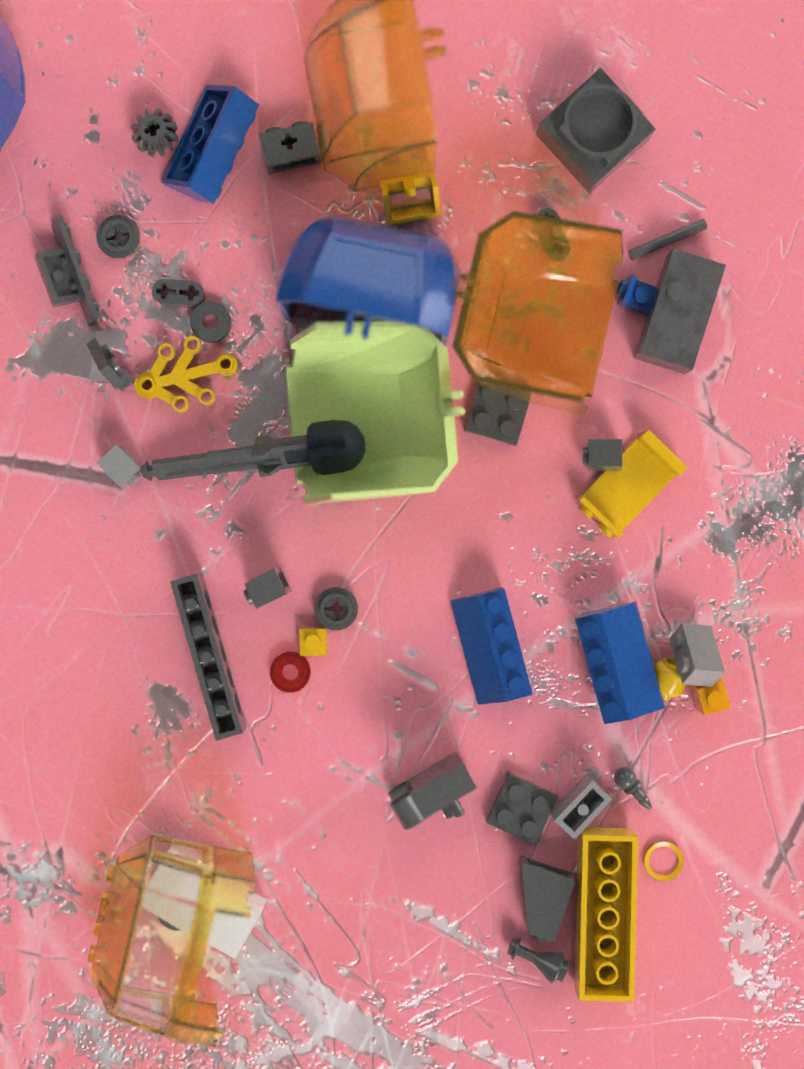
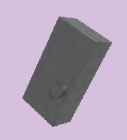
M675 248L668 253L656 286L658 289L635 352V359L682 374H687L693 370L724 274L725 264Z

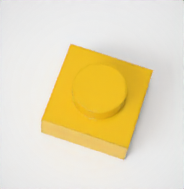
M300 628V656H327V628Z

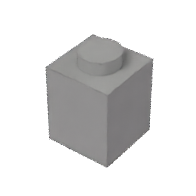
M115 444L97 462L119 487L126 488L128 485L132 487L142 478L140 474L142 465L121 445Z

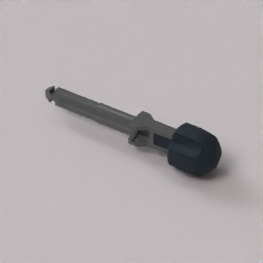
M328 420L313 422L307 429V435L277 439L267 435L258 436L253 446L154 459L152 465H149L148 461H146L141 466L140 472L144 478L152 481L153 476L160 481L259 469L260 477L271 476L282 469L311 466L313 472L321 475L344 473L353 470L362 461L366 452L365 439L358 426L349 421Z

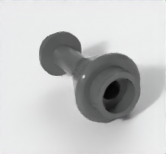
M520 938L518 940L512 939L507 951L512 960L517 955L534 963L551 984L556 980L563 982L570 961L564 959V952H535L520 945Z

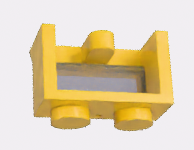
M434 171L380 180L388 225H402L408 221L430 220L436 216H441L439 188Z

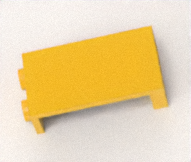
M646 430L622 453L621 471H605L576 500L580 505L578 510L589 520L593 517L600 524L597 528L607 538L612 536L619 539L623 535L621 532L675 476H681L688 467L650 430Z

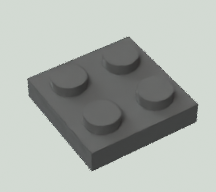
M480 378L464 431L517 446L532 393Z
M508 772L489 812L486 823L536 846L558 799V795Z

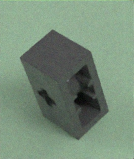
M298 121L293 123L292 127L283 129L271 127L266 129L264 133L259 134L269 174L322 163L313 122ZM292 142L293 149H288L287 143Z
M279 567L245 583L246 590L243 593L250 605L254 604L257 609L290 593L292 590Z

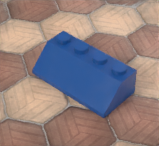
M205 85L161 183L198 201L214 204L221 194L226 176L233 168L236 154L244 144V137L248 128L255 120V113L259 104L235 86Z
M499 587L450 600L477 704L508 702L533 695L505 588Z
M636 601L585 612L575 618L604 724L631 720L665 708Z

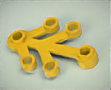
M189 336L185 339V349L170 374L161 376L167 362L175 357L176 350L172 345L163 343L158 348L159 356L150 372H143L138 375L134 388L140 397L144 399L158 397L172 405L175 411L184 413L190 407L189 400L184 396H175L163 387L176 385L197 397L203 405L210 406L216 400L215 393L210 389H203L189 380L219 372L224 376H232L238 370V361L233 355L224 353L215 362L187 369L194 355L202 348V343L197 337ZM195 340L197 341V347L193 350L189 349L190 341ZM166 347L171 348V354L164 357L162 354L163 349ZM223 360H230V367L227 369L222 368ZM147 380L152 382V387L149 390H145L143 387L144 382ZM208 392L211 393V400L204 402L202 399L203 395ZM183 399L185 407L178 409L176 406L177 401Z

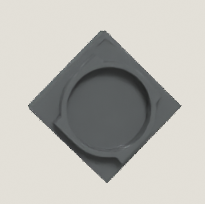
M599 68L539 123L536 135L590 194L649 141L656 128L603 69Z

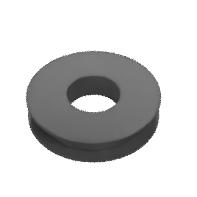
M206 301L195 307L190 317V326L193 333L200 340L207 343H216L223 340L229 334L232 325L231 316L227 309L214 301ZM208 315H215L218 318V325L214 329H206L203 322Z

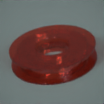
M297 652L280 654L270 667L272 683L277 689L286 693H294L304 688L311 675L309 662ZM286 665H294L297 668L298 676L295 679L289 680L284 677L283 668Z

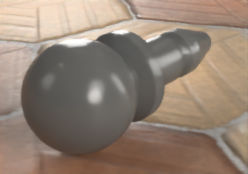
M628 767L619 768L614 774L616 785L624 789L627 795L632 794L641 806L651 810V802L640 788L641 782L636 779L634 771Z

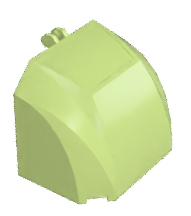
M391 321L372 322L367 340L362 339L361 334L365 322H354V329L350 336L344 335L346 322L315 323L290 339L289 347L294 349L292 364L286 365L285 375L291 437L307 435V429L313 422L345 420L358 426L364 436L366 447L362 461L353 470L344 473L321 475L313 472L311 466L294 468L297 485L303 484L307 494L304 495L303 499L306 505L435 492L457 464L458 454L454 416L464 415L465 408H453V400L460 399L464 395L463 391H452L448 348L429 330Z

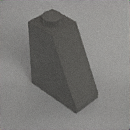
M521 855L519 863L525 923L528 934L539 942L545 943L548 940L555 943L576 880L572 872Z

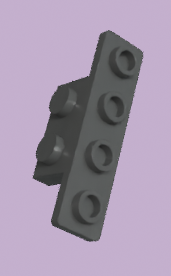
M61 215L55 216L51 226L59 248L37 252L34 258L53 308L79 302L88 326H92L99 318V305L95 299L92 300L90 295V281L80 268L81 258L78 250L73 249L70 241L72 238L70 227L67 223L63 222Z

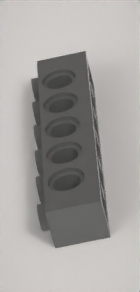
M203 573L170 581L215 739L218 741L242 734L247 726Z

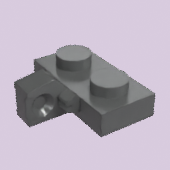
M96 338L86 344L100 373L115 389L119 388L121 391H124L132 383H135L127 367H121L114 359L116 356L107 344L102 346Z

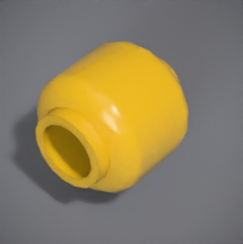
M666 657L664 660L656 662L654 668L663 699L671 700V697L681 696L686 685L682 684L680 674L676 668V659Z

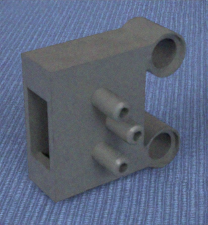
M454 752L409 780L397 785L388 792V795L392 800L391 808L404 830H408L440 810L443 811L448 819L453 816L457 818L462 816L465 811L458 799L477 787L459 756Z

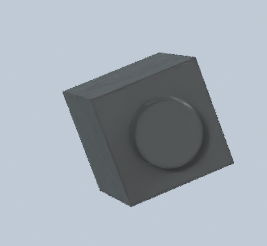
M589 439L588 447H583V464H588V471H621L622 439Z

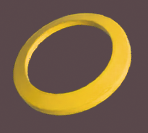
M660 841L648 848L644 856V865L649 875L654 879L669 881L676 878L682 871L684 858L676 845L671 842ZM661 846L670 847L676 852L678 857L676 868L666 875L655 873L649 865L651 853Z

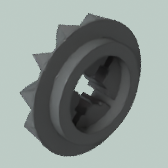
M112 215L103 220L98 227L97 243L106 255L113 259H125L130 254H135L137 246L140 245V231L132 219L124 215ZM117 228L123 235H128L122 239V247L116 240L112 241V238L116 237Z
M340 587L329 588L323 591L316 600V617L327 629L343 630L349 627L357 617L358 604L356 598L347 589ZM336 597H338L340 606L348 607V610L340 611L338 620H336L333 611L325 610V608L334 605Z

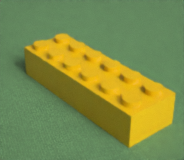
M586 827L578 836L574 988L579 1001L634 1002L638 835L632 828Z

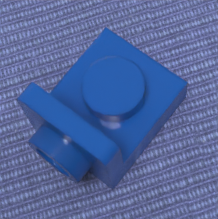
M630 275L625 280L622 279L616 291V295L619 296L617 304L645 315L649 314L658 287L636 280L637 276Z

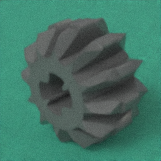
M156 108L154 113L151 114L149 109H145V117L136 115L139 124H131V129L135 132L132 135V140L134 143H138L137 148L140 152L147 151V154L153 157L156 151H158L160 156L164 157L165 152L163 149L167 148L173 151L174 147L170 142L178 141V136L174 133L178 127L175 122H171L172 117L169 113L162 115V111ZM154 130H156L157 135L153 136Z

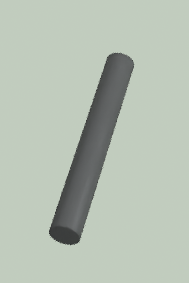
M701 219L628 250L629 257L633 261L707 229V223L704 219Z

